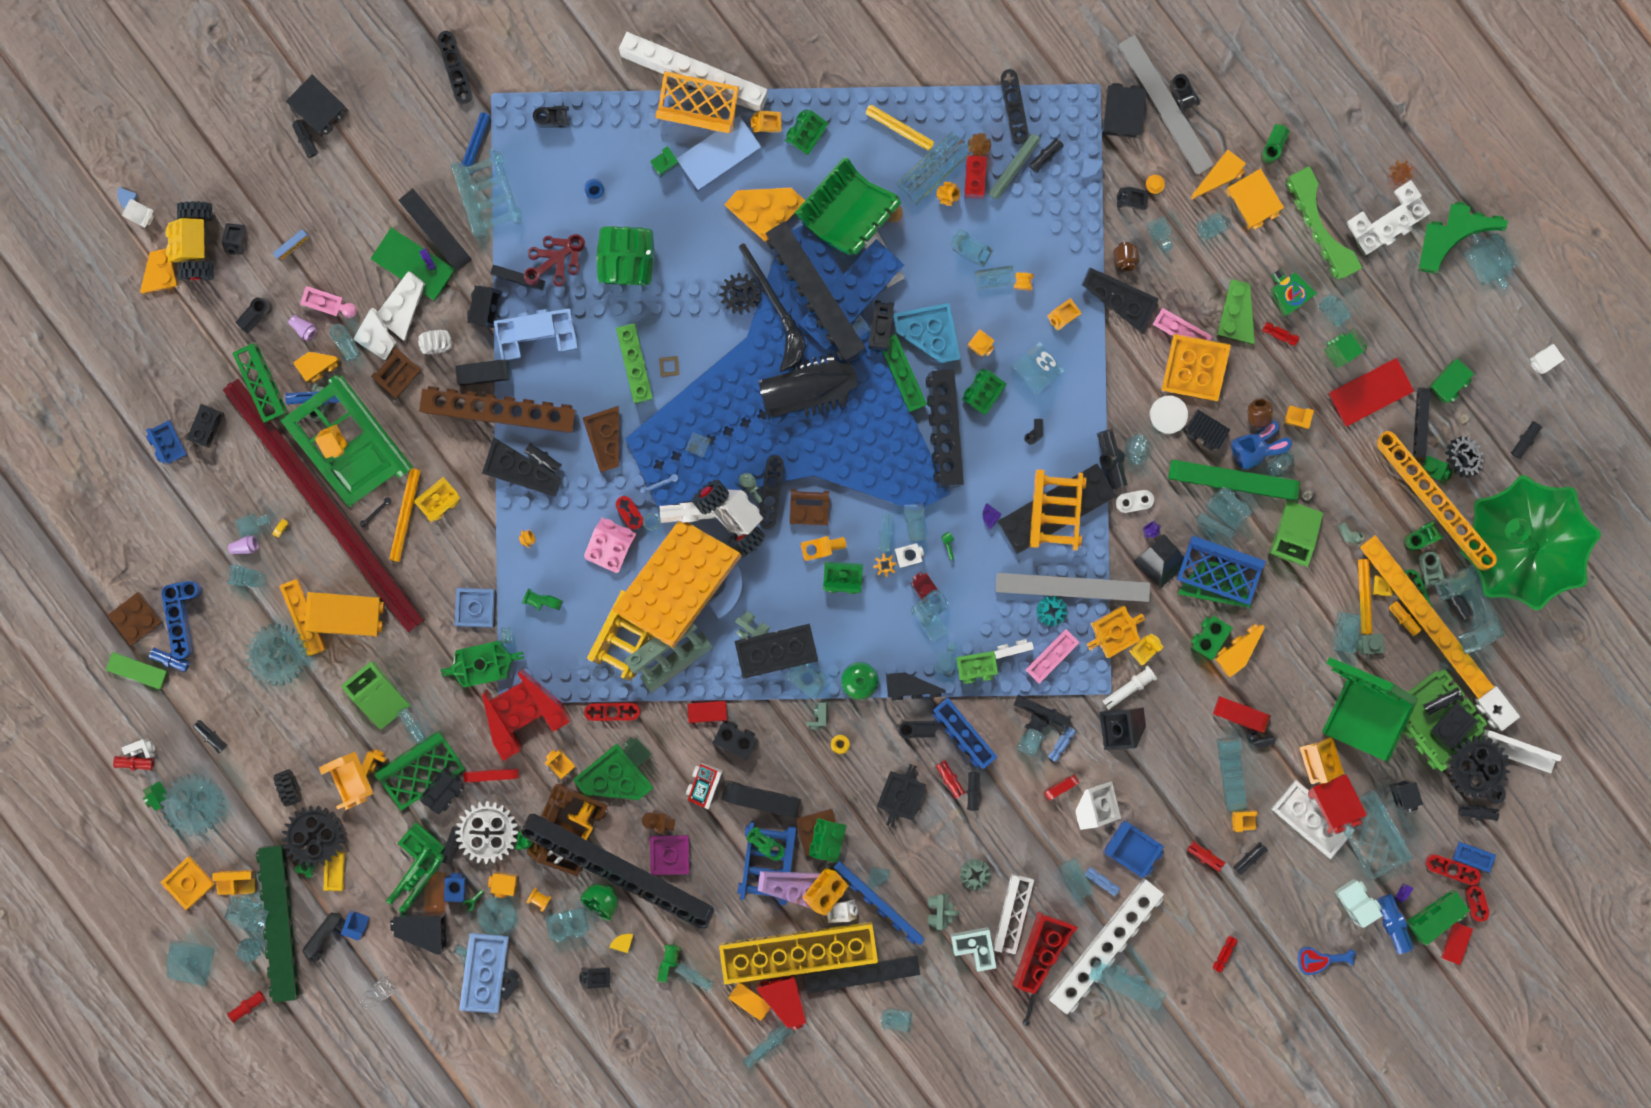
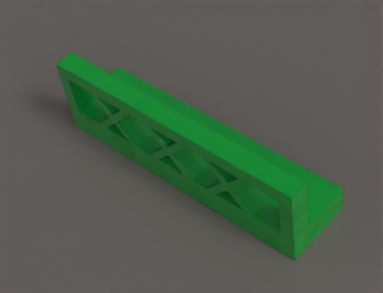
M252 343L233 352L234 359L263 422L266 423L277 417L288 415L287 407L259 346ZM247 351L251 357L248 365L242 363L239 357L240 354ZM250 369L257 370L258 372L256 382L251 381L248 377ZM258 386L264 387L266 390L264 400L256 395ZM266 403L273 405L276 413L266 417L264 412Z

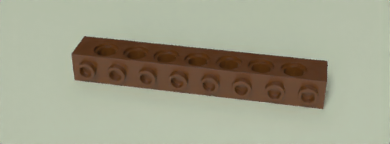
M428 386V389H422L419 412L425 414L574 433L577 410L572 409L573 406L561 404V407H554V403L542 401V405L534 404V400L529 399L517 402L515 401L516 398L504 396V400L496 399V395L485 394V397L477 396L476 392L466 391L465 395L458 394V390L447 389V392L439 391L438 387ZM439 397H445L446 403L442 407L437 405ZM459 399L465 401V406L462 409L456 408V402ZM477 402L484 403V409L480 412L475 410ZM498 404L503 406L501 414L494 413V407ZM516 407L522 408V414L519 417H514L513 410ZM539 409L541 417L535 420L532 418V412ZM554 412H559L561 416L557 422L551 421V415Z

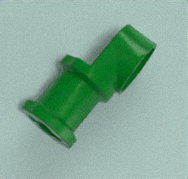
M528 588L522 604L534 606L538 611L541 610L543 604L560 611L563 601L550 595H539Z
M758 827L753 828L748 833L747 842L756 845L758 850L766 857L778 861L784 856L783 846L771 837H766L762 834ZM777 846L779 849L778 854L771 856V849Z
M664 944L665 955L659 966L657 982L666 983L669 966L678 967L677 957L678 952L681 950L680 946Z

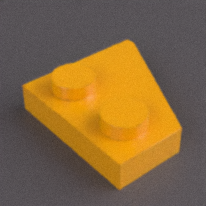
M166 249L150 252L140 289L141 294L178 286L174 263L168 262Z

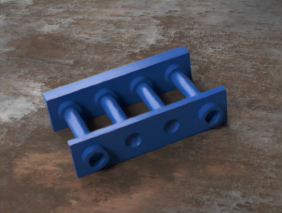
M750 821V825H746L745 837L754 828V821ZM789 826L788 830H784V832L760 829V832L766 837L783 839V842H787L784 856L780 859V861H784L783 869L775 870L749 866L750 855L766 856L758 848L751 847L752 843H747L743 882L738 884L737 894H741L740 899H745V893L772 896L758 891L756 886L746 885L748 874L760 875V871L791 872L796 827ZM771 850V856H776L779 851ZM776 897V899H779V904H787V900Z

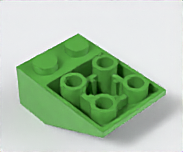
M1287 500L1268 554L1307 567L1315 548L1323 512Z
M375 661L368 663L341 685L352 701L380 730L411 706Z

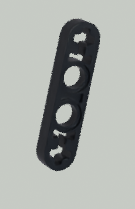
M443 31L438 35V44L452 90L459 103L467 104L472 100L473 96L457 41L453 33ZM445 36L452 38L449 40L451 48L455 47V49H448L445 42H442L445 40ZM454 53L457 55L458 59L455 63L447 61L449 54ZM458 71L462 72L463 79L461 81H454L453 74ZM461 85L463 86V90L466 93H468L465 99H462V97L458 96L461 94V90L459 88V86Z
M1007 69L1002 73L1000 82L1010 135L1014 143L1023 144L1027 140L1029 132L1019 79L1014 70ZM1007 74H1010V77H1014L1011 84L1012 87L1016 86V88L1005 90V88H1009L1008 80H1004ZM1014 92L1017 94L1018 100L1010 102L1007 99V95ZM1012 112H1020L1022 118L1019 121L1012 120ZM1023 123L1024 126H1020V132L1025 135L1019 140V137H1015L1017 126L1013 128L1012 125Z
M1419 387L1416 394L1413 457L1417 462H1425L1427 450L1430 390Z
M777 454L770 455L765 465L761 494L762 502H760L759 514L766 518L767 512L763 511V508L774 510V513H769L772 522H768V525H765V522L762 520L759 522L760 526L764 529L773 528L777 519L784 467L783 459ZM774 458H777V461L780 463V465H776L775 469L776 472H779V475L774 473L768 474V471L772 472L773 470L770 462L774 461ZM770 477H775L778 480L775 487L767 485V480ZM768 496L774 497V505L766 506L764 503L765 498Z

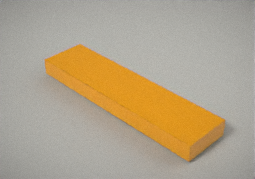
M299 579L280 585L279 587L307 656L310 657L327 650L320 633L304 631L307 599Z

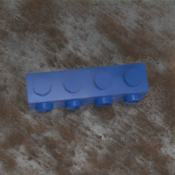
M948 697L933 708L935 712L933 717L939 724L943 721L947 726L945 731L951 738L956 737L959 740L957 745L964 753L969 752L972 756L970 761L976 768L980 766L984 769L997 758V755Z

